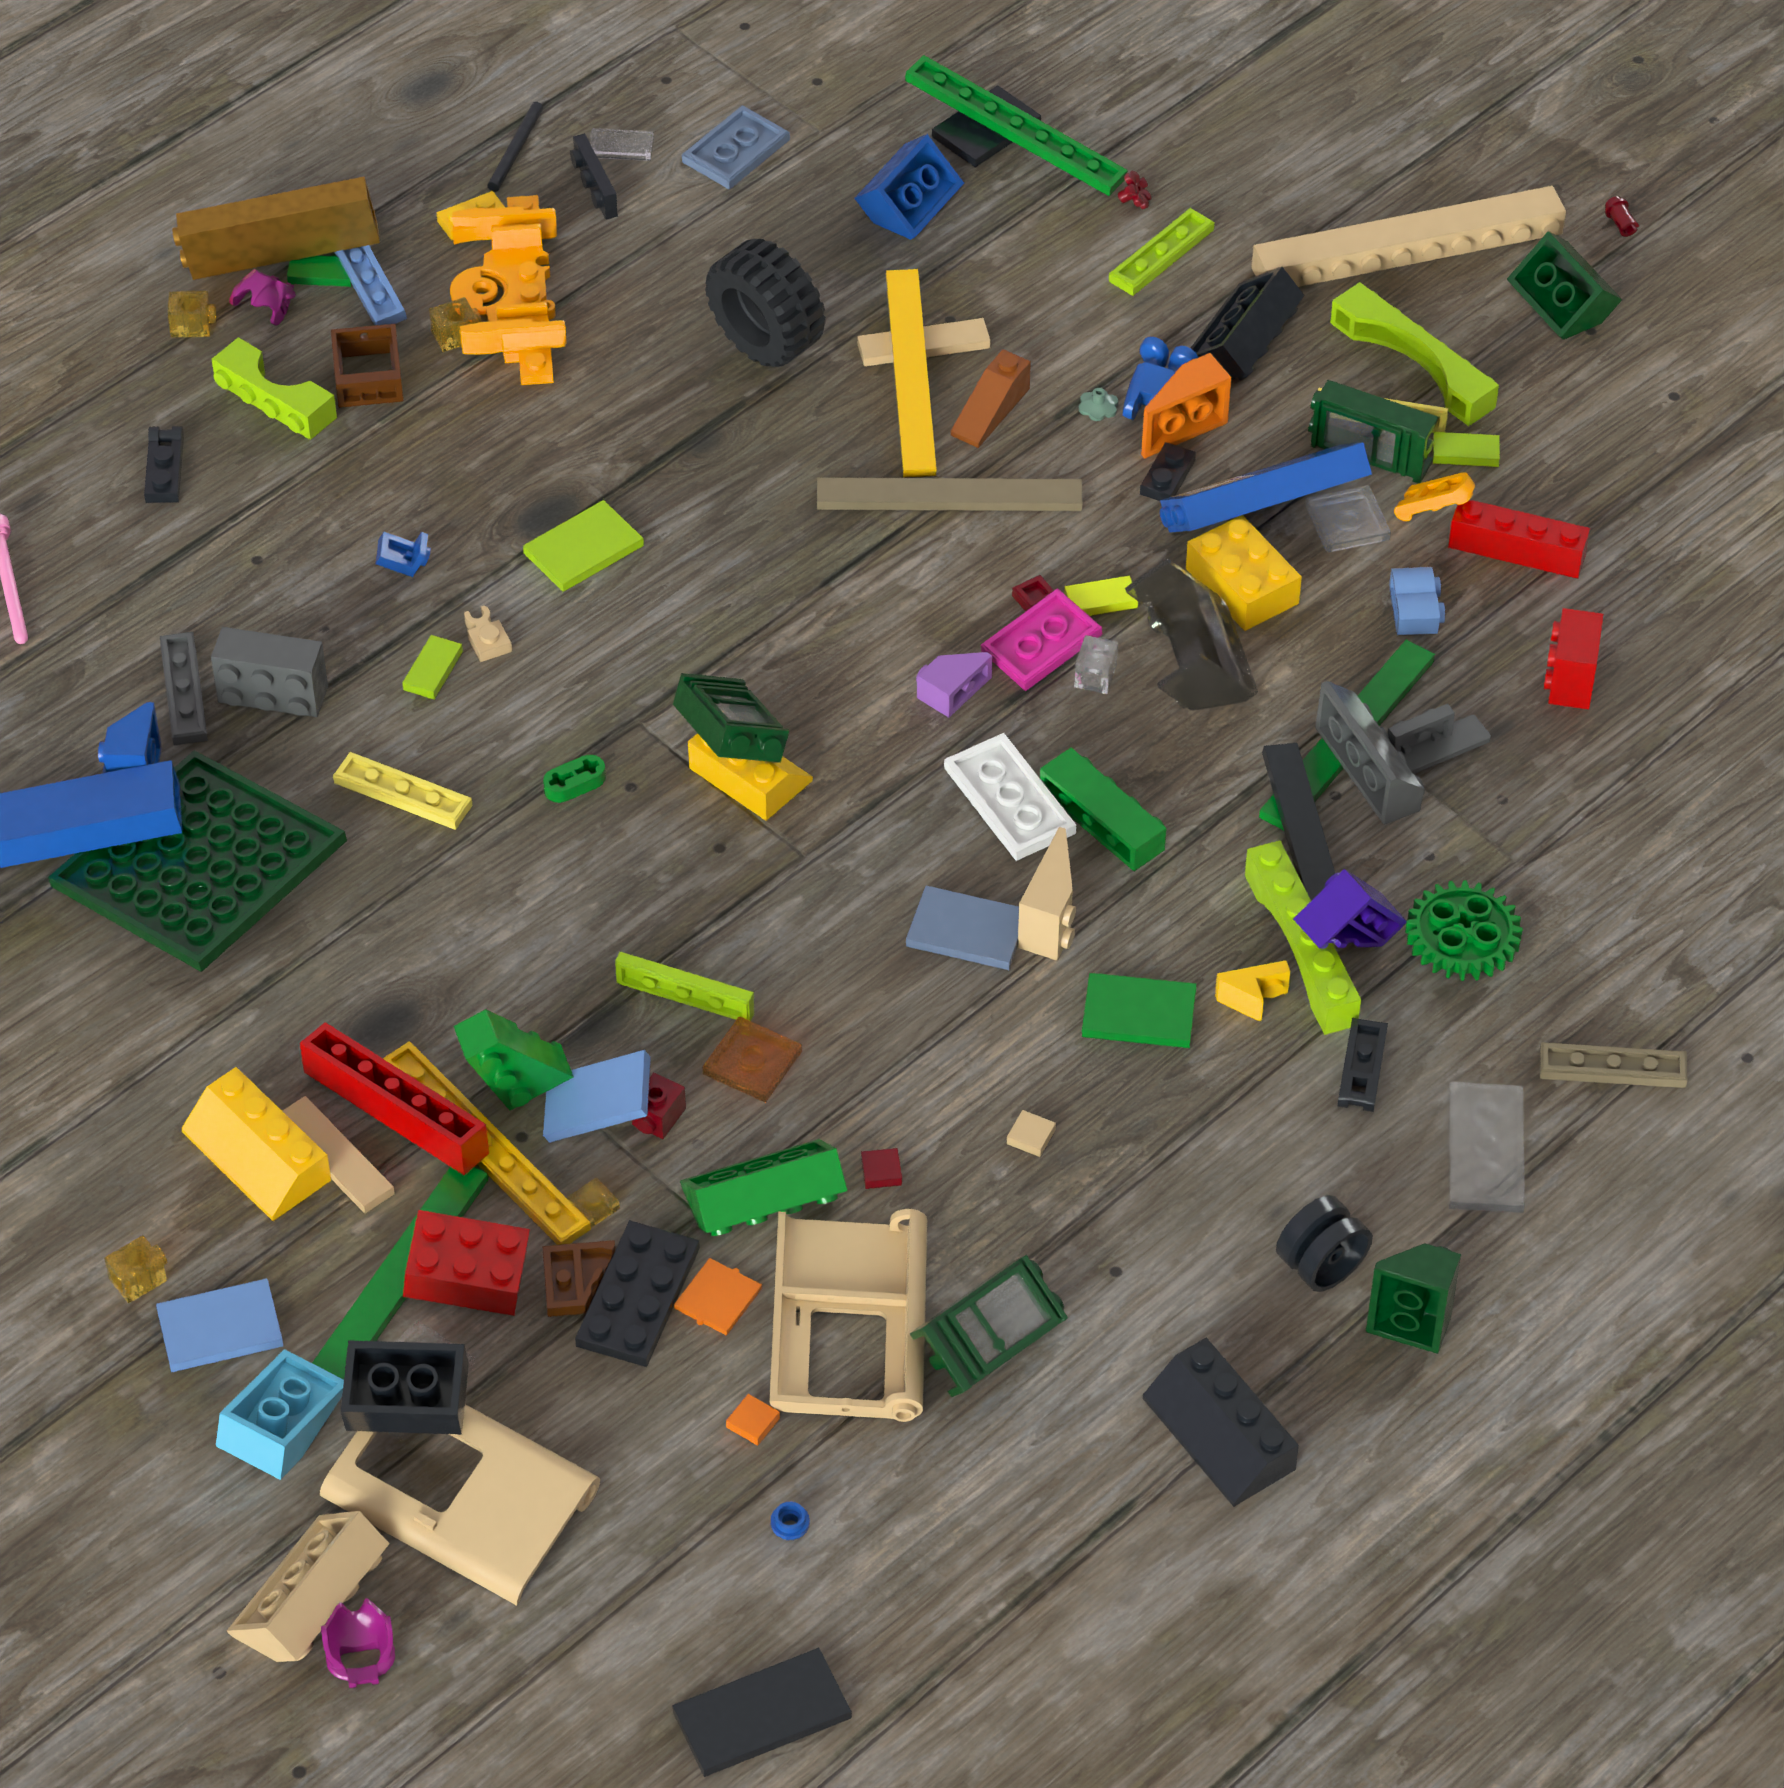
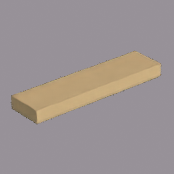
M984 318L923 327L926 357L990 348V338ZM891 331L858 336V347L864 366L893 362Z
M306 1096L283 1110L328 1155L331 1179L364 1214L395 1194L393 1185Z

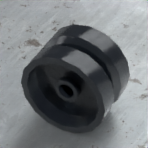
M1331 1195L1317 1198L1303 1207L1282 1230L1276 1244V1253L1291 1269L1298 1270V1275L1316 1292H1323L1335 1287L1356 1270L1366 1257L1373 1239L1370 1230L1358 1218L1350 1217L1351 1213L1335 1196Z

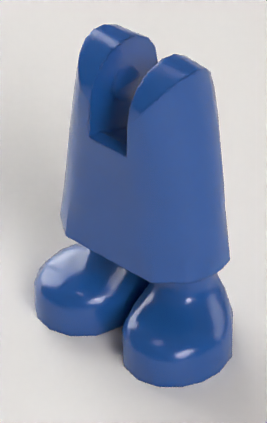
M1150 336L1142 341L1139 351L1144 363L1137 365L1130 381L1122 412L1125 418L1134 420L1141 405L1147 406L1182 364L1199 358L1191 348L1187 346L1175 347L1169 358L1168 347L1161 339Z

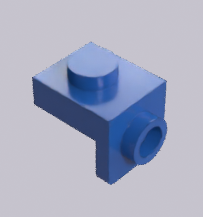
M383 532L378 540L375 564L413 577L420 566L424 567L429 559L431 548L427 547L428 534L421 532L416 541L412 542Z

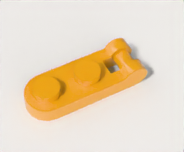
M1463 472L1411 485L1404 494V500L1399 501L1395 507L1394 513L1398 519L1410 521L1416 513L1428 510L1437 511L1444 506L1452 504H1464L1473 496L1475 483L1468 473Z

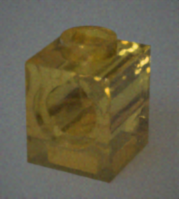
M208 291L169 292L167 315L171 337H210L211 323H216V305L210 304Z
M465 297L429 308L431 332L443 352L461 347L460 326L481 322L478 310L476 308L472 309Z
M143 1235L104 1257L109 1280L128 1304L167 1281L164 1265L168 1262L165 1254L157 1244L151 1246Z

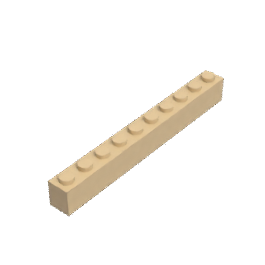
M1548 186L1253 245L1252 270L1255 276H1259L1276 268L1283 267L1298 287L1540 239L1548 231L1555 235L1563 234L1566 210L1554 187Z

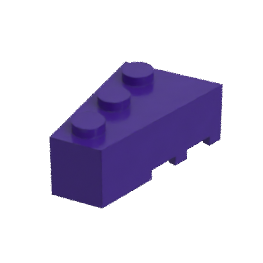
M1346 869L1332 875L1325 883V888L1293 918L1319 949L1327 948L1328 943H1334L1338 948H1345L1348 943H1354L1357 947H1382L1406 924L1405 918L1381 892Z

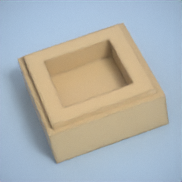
M1022 1110L1007 1136V1144L1040 1157L1056 1130V1123Z

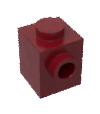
M653 1072L649 1078L647 1116L632 1120V1125L642 1133L653 1134L664 1139L686 1109L685 1087Z

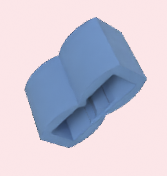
M1432 567L1391 568L1389 586L1397 635L1438 634L1439 623L1445 622L1444 603H1438V597L1441 595L1440 577H1434Z

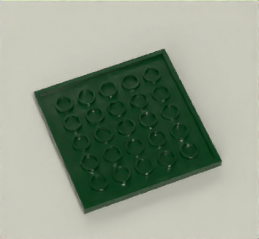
M194 750L174 767L180 785L182 833L75 853L48 876L52 888L202 972L347 842L344 830Z

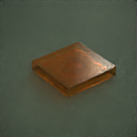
M739 1016L702 1066L703 1075L766 1103L801 1054L802 1044Z

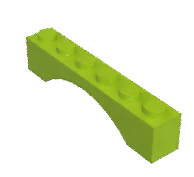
M1359 282L1333 299L1330 321L1333 326L1352 340L1386 346L1416 361L1438 384L1448 412L1468 427L1496 408L1499 385L1491 377L1483 374L1471 365L1468 360L1460 357L1448 348L1445 343L1440 342L1425 331L1422 326L1402 314L1399 309L1379 297L1376 292L1371 291Z
M1281 841L1247 849L1245 877L1257 901L1272 913L1283 930L1299 966L1311 1009L1324 1035L1350 1028L1352 1018L1359 1019L1361 998L1333 943H1328L1327 948L1319 949L1293 920L1311 900Z

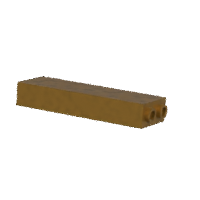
M365 177L176 213L177 227L172 228L176 247L182 246V249H180L183 268L189 267L193 280L380 243L377 219Z

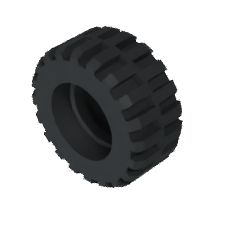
M764 239L746 240L715 262L707 274L705 292L706 296L709 297V308L714 312L716 316L714 319L718 326L723 328L725 336L729 341L732 340L736 344V348L741 353L745 352L749 359L754 362L760 361L761 365L781 367L791 362L821 338L826 323V317L823 315L825 308L823 302H820V293L817 287L813 286L812 278L808 272L805 273L800 267L799 261L796 258L790 257L789 252L783 247L778 248L776 243L765 241Z

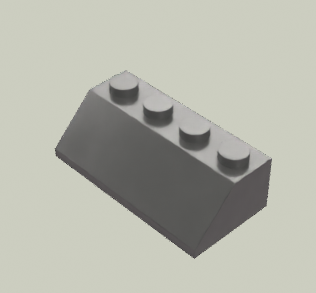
M1329 681L1321 683L1315 728L1381 822L1385 825L1419 812L1425 793L1423 782L1417 775L1414 776L1407 766L1404 755L1400 751H1396L1391 744L1386 730L1383 727H1379L1373 719L1369 706L1366 703H1362L1356 693Z

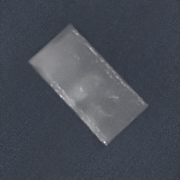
M1450 1082L1449 1209L1524 1213L1523 1086Z

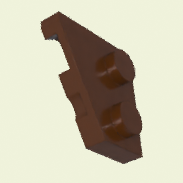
M615 1240L542 1246L548 1317L586 1314L615 1252Z

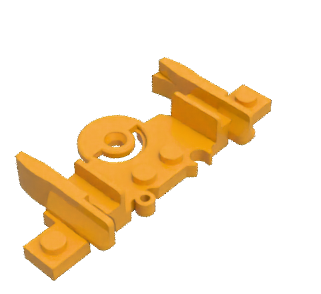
M538 195L507 197V207L472 208L454 211L452 214L454 245L468 241L492 240V250L484 254L483 266L462 271L453 279L450 285V297L456 307L470 314H487L488 322L460 326V344L463 354L481 355L503 352L505 363H520L521 385L554 383L551 348H561L566 345L565 322L562 320L549 321L556 316L555 303L547 300L545 281L550 277V266L540 265L549 264V254L543 251L542 239H552L557 236L555 209H539ZM497 285H499L504 291L502 298L492 305L483 307V303L490 302L496 298L498 294Z

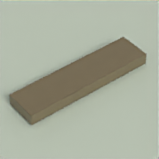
M1541 1042L1540 1079L1686 1088L1687 1051Z

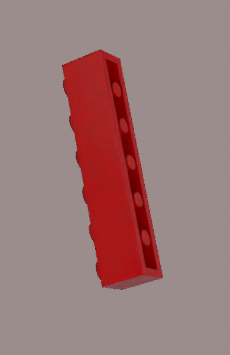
M324 1022L300 1042L304 1073L459 1173L465 1175L489 1154L485 1123L328 1023Z

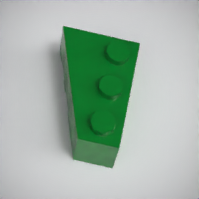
M487 1009L453 1026L465 1059L509 1111L527 1104L533 1098L574 1077L560 1043L543 1041L538 1033L532 1030L526 1033L518 1029L515 1022Z

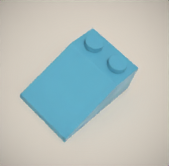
M284 1349L220 1412L216 1447L281 1480L303 1457L341 1399L344 1380Z

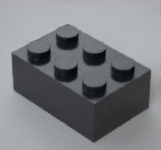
M348 1340L341 1402V1415L346 1431L462 1435L469 1367L465 1344Z

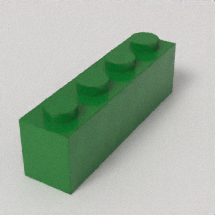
M1069 748L1040 768L1041 781L1067 814L1134 872L1165 851L1166 827L1163 822L1143 809L1134 797L1128 796L1117 787L1112 778L1104 776L1093 766L1087 757L1081 756L1073 748Z

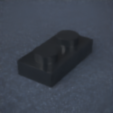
M1165 442L1140 485V495L1158 501L1175 496L1195 462L1196 452Z

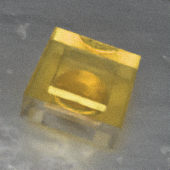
M597 1177L567 1196V1199L590 1221L591 1228L620 1209L619 1200Z

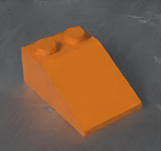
M1211 353L1182 364L1144 408L1141 455L1144 458L1159 453L1165 442L1178 445L1228 423L1231 376Z

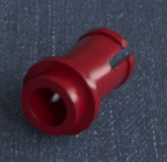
M1615 196L1606 202L1605 215L1608 218H1612L1621 236H1631L1638 230L1639 224L1629 211L1627 200L1620 196Z

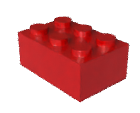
M418 1210L405 1271L403 1297L515 1316L530 1229Z

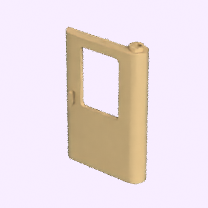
M902 1209L893 1213L889 1225L794 1219L789 1217L786 1212L778 1211L770 1405L774 1409L790 1413L890 1418L901 1422L911 1421L922 1413L925 1337L922 1336L913 1340L910 1333L925 1323L927 1216L924 1213L914 1209ZM909 1219V1226L902 1225L899 1222ZM831 1312L879 1315L885 1318L884 1397L881 1400L814 1397L809 1394L811 1315L813 1313Z
M465 1404L462 1435H449L480 1451L483 1457L446 1511L438 1512L356 1466L357 1461L377 1432H356L324 1479L320 1496L348 1512L360 1511L373 1526L517 1606L525 1586L576 1510L584 1511L594 1499L600 1485V1478Z

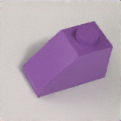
M988 652L938 656L929 665H924L919 670L916 677L917 698L949 718L992 678V655Z

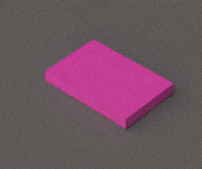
M1057 588L982 643L981 652L991 654L992 662L1023 690L1027 691L1103 634L1102 627Z

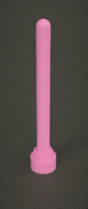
M0 514V577L14 639L18 644H24L28 640V634L6 542L11 529L8 518Z

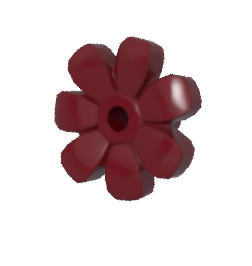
M1132 170L1125 174L1124 179L1127 186L1118 192V198L1122 203L1133 200L1136 207L1140 206L1143 210L1149 207L1148 201L1152 199L1150 192L1145 189L1148 187V183L1144 177L1140 178L1139 174Z

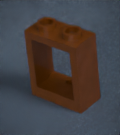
M396 324L331 330L339 408L404 401ZM391 354L392 370L345 375L343 373L342 357Z

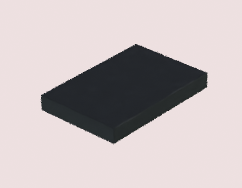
M997 85L989 91L1041 121L1039 113ZM959 111L932 128V138L974 167H977L1013 143Z

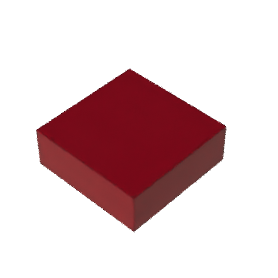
M1038 575L1013 587L1012 597L1027 611L1054 590L1041 575Z
M898 1148L861 1151L865 1189L902 1185Z

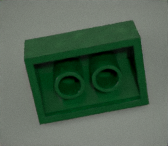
M1549 231L1507 278L1508 282L1563 340L1602 324L1622 301L1621 297L1568 241Z
M1424 1243L1376 1262L1366 1332L1438 1354L1451 1320L1461 1254L1453 1252L1446 1247H1436Z

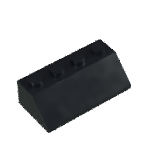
M1283 267L1243 281L1237 285L1191 346V349L1198 357L1211 353L1231 376V380L1236 378L1243 380L1253 372V365L1257 359L1268 352V344L1271 340L1282 333L1284 329L1282 327L1283 324L1298 311L1297 305L1305 295Z
M1207 1337L1175 1355L1143 1393V1400L1233 1507L1296 1470L1298 1443Z

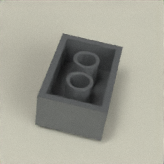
M222 627L211 655L219 703L258 708L265 711L285 712L298 716L318 717L328 689L323 644L321 641Z

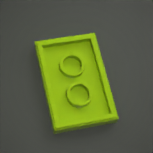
M602 500L523 545V552L564 592L643 547L644 540L610 505Z

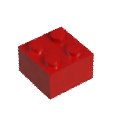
M1563 608L1561 621L1553 622L1551 641L1557 642V645L1550 644L1547 667H1553V670L1546 669L1543 688L1550 690L1548 704L1589 710L1604 614Z

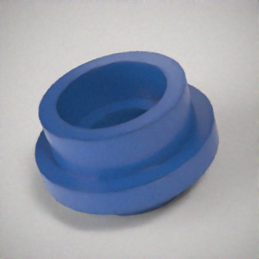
M796 1502L780 1504L771 1515V1528L782 1539H798L809 1529V1514ZM786 1521L796 1522V1524L786 1525L784 1523Z

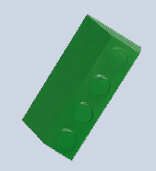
M820 1139L680 1180L682 1190L698 1228L705 1233L710 1232L711 1236L729 1233L733 1230L732 1225L746 1222V1225L765 1222L768 1220L767 1215L778 1211L786 1212V1214L799 1212L803 1209L802 1204L815 1200L817 1204L829 1203L838 1199L837 1194L847 1191L837 1148Z

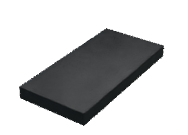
M819 1647L672 1705L673 1714L704 1777L852 1718V1711Z

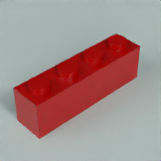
M1468 500L1466 503L1456 507L1451 522L1448 548L1578 579L1586 557L1590 528Z

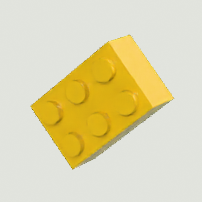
M1243 515L1188 541L1186 570L1244 631L1299 604L1302 576Z

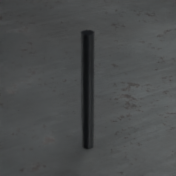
M533 102L487 184L489 190L497 192L500 189L543 110L541 103Z

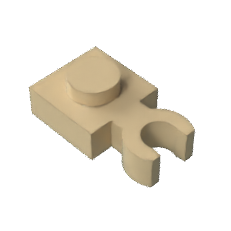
M485 605L481 606V618H473L469 611L464 613L465 625L469 629L467 630L468 639L480 662L512 652V644L499 620L491 622L488 607Z

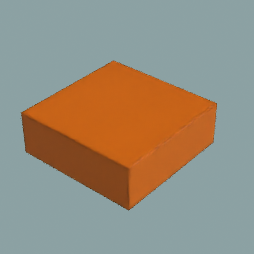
M747 1394L726 1420V1428L758 1446L779 1421L780 1412L752 1395Z

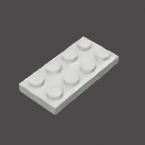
M1004 733L944 759V769L1016 861L1048 847L1059 827L1066 829L1067 838L1076 834L1075 822Z

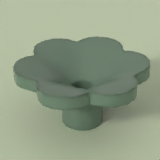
M1095 388L1093 392H1085L1080 396L1079 412L1082 415H1089L1091 420L1101 421L1104 417L1111 418L1116 415L1118 398L1108 394L1104 389Z

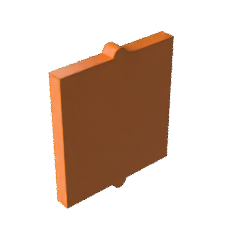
M709 1258L675 1302L674 1309L695 1319L698 1325L705 1324L727 1336L761 1291L762 1284L740 1274L738 1268L731 1269Z

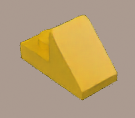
M1287 961L1217 973L1216 1000L1255 1020L1261 1021L1263 998H1274L1288 993L1290 969Z

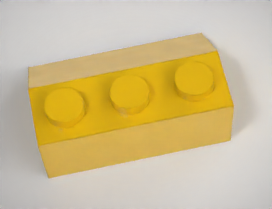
M698 733L688 741L689 769L765 821L813 781V776L783 756L781 763L718 757Z

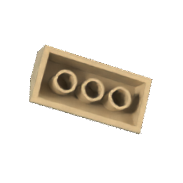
M360 1511L319 1515L228 1628L227 1632L235 1639L276 1662L299 1661L311 1651L313 1647L312 1641L320 1633L321 1626L326 1624L339 1602L343 1603L356 1594L359 1589L358 1583L366 1573L378 1566L382 1560L381 1554L390 1543Z

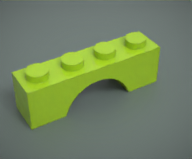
M239 337L212 358L213 377L218 386L233 392L245 403L254 405L264 411L268 417L275 418L287 425L295 433H300L311 440L337 418L335 397L332 393L312 381L290 386L278 385L264 378L265 369L262 351Z

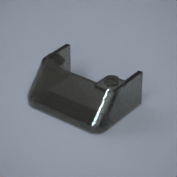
M1168 558L1125 588L1127 594L1147 607L1149 613L1147 620L1151 628L1158 634L1162 632L1170 639L1179 668L1159 681L1157 685L1160 690L1174 698L1180 707L1195 711L1248 701L1258 693L1230 610L1217 593Z

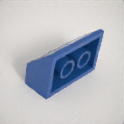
M926 134L905 143L854 199L874 224L911 240L919 234L964 182L929 135Z

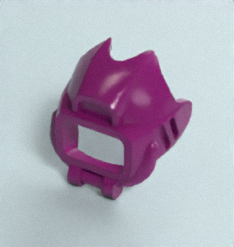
M253 269L233 288L229 303L237 306L251 290V305L255 307H270L272 309L270 322L277 326L284 319L290 301L296 296L293 284L284 283L274 275L270 277Z
M368 1598L364 1600L363 1605L357 1611H350L342 1602H339L326 1624L321 1626L327 1668L338 1679L348 1681L349 1688H356L358 1684L365 1683L379 1684V1676L386 1673L395 1660L391 1617L387 1616ZM373 1649L380 1650L379 1661L372 1666L347 1669L341 1662V1656L346 1653Z

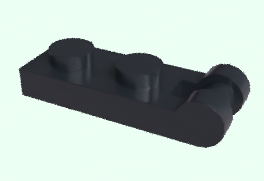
M159 426L149 427L144 489L145 502H179L184 443L183 426H172V429L160 430ZM171 443V446H160V444Z
M1352 1018L1338 1097V1107L1348 1108L1349 1105L1363 1107V1111L1374 1112L1388 1023ZM1352 1085L1366 1087V1092L1351 1090Z

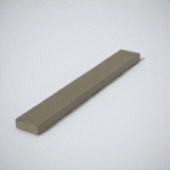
M817 477V510L1082 511V479Z

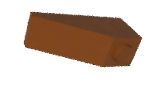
M1002 349L982 374L951 430V436L979 448L1030 389L1031 361Z

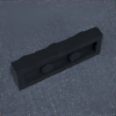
M585 133L573 136L574 150H570L571 161L575 169H580L581 180L585 189L590 188L594 207L601 209L606 220L618 217L616 192Z

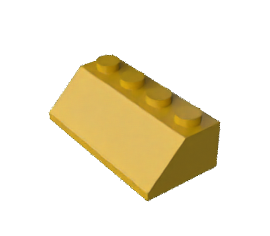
M237 1067L206 1087L182 1127V1133L272 1221H275L331 1181L328 1155Z

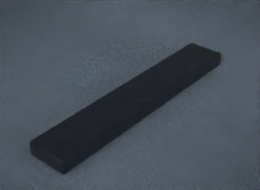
M1298 743L1266 745L1263 747L1262 755L1294 867L1312 901L1325 888V883L1335 874V870Z

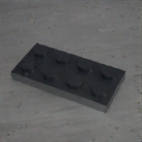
M629 1220L575 1337L576 1347L647 1367L700 1249L699 1240Z

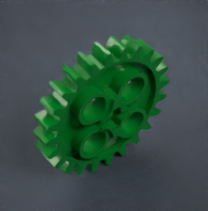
M1464 880L1462 886L1456 888L1452 881H1449L1448 889L1445 890L1439 884H1436L1434 894L1424 890L1422 900L1415 898L1413 909L1408 911L1405 933L1408 934L1407 945H1413V956L1422 955V966L1433 963L1432 972L1434 974L1441 969H1445L1446 978L1449 979L1455 972L1459 973L1461 981H1464L1466 974L1469 973L1477 981L1482 971L1489 977H1492L1494 967L1501 971L1505 970L1506 961L1513 962L1515 952H1519L1523 928L1520 927L1521 917L1514 915L1515 905L1505 906L1507 899L1505 895L1495 898V888L1493 887L1487 892L1481 891L1482 884L1479 882L1474 889L1469 888L1467 880Z

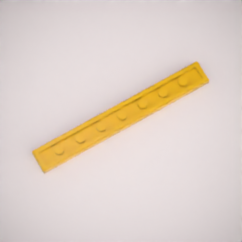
M918 269L886 270L903 477L936 476V458Z
M410 1041L383 1058L486 1124L489 1154L478 1165L557 1245L571 1244L591 1230L590 1221Z

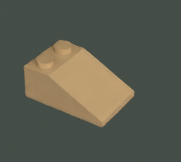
M1058 828L1019 903L1018 948L1058 961L1064 948H1070L1075 935V929L1071 928V924L1075 917L1076 907L1072 906L1073 889L1065 828Z

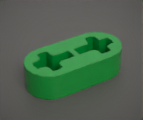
M585 755L551 769L543 778L546 798L555 803H562L600 787L606 779L604 761L596 755Z

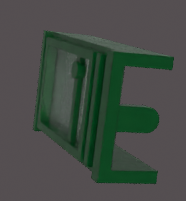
M1327 380L1321 391L1317 390L1314 393L1310 408L1314 410V414L1308 427V432L1312 433L1311 447L1316 448L1318 445L1322 449H1328L1338 445L1363 442L1370 465L1393 473H1400L1404 477H1412V482L1418 484L1422 482L1433 461V458L1428 457L1432 450L1434 440L1428 437L1438 421L1437 416L1331 380Z
M681 673L673 705L718 757L781 763L790 731L783 728L751 690H748L743 679Z
M1024 1255L1009 1263L912 1331L910 1336L913 1340L922 1336L926 1338L936 1353L929 1358L931 1365L936 1370L945 1368L956 1384L947 1391L952 1398L970 1389L974 1384L1061 1322L1068 1319V1316L1064 1312V1304L1060 1297L1050 1291L1044 1282L1041 1268L1036 1262L1030 1260L1027 1255Z

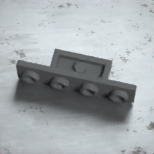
M1448 703L1435 709H1428L1419 716L1397 722L1388 728L1391 744L1396 751H1400L1404 755L1407 766L1413 774L1490 742L1491 735L1475 715H1470L1454 722L1455 712Z

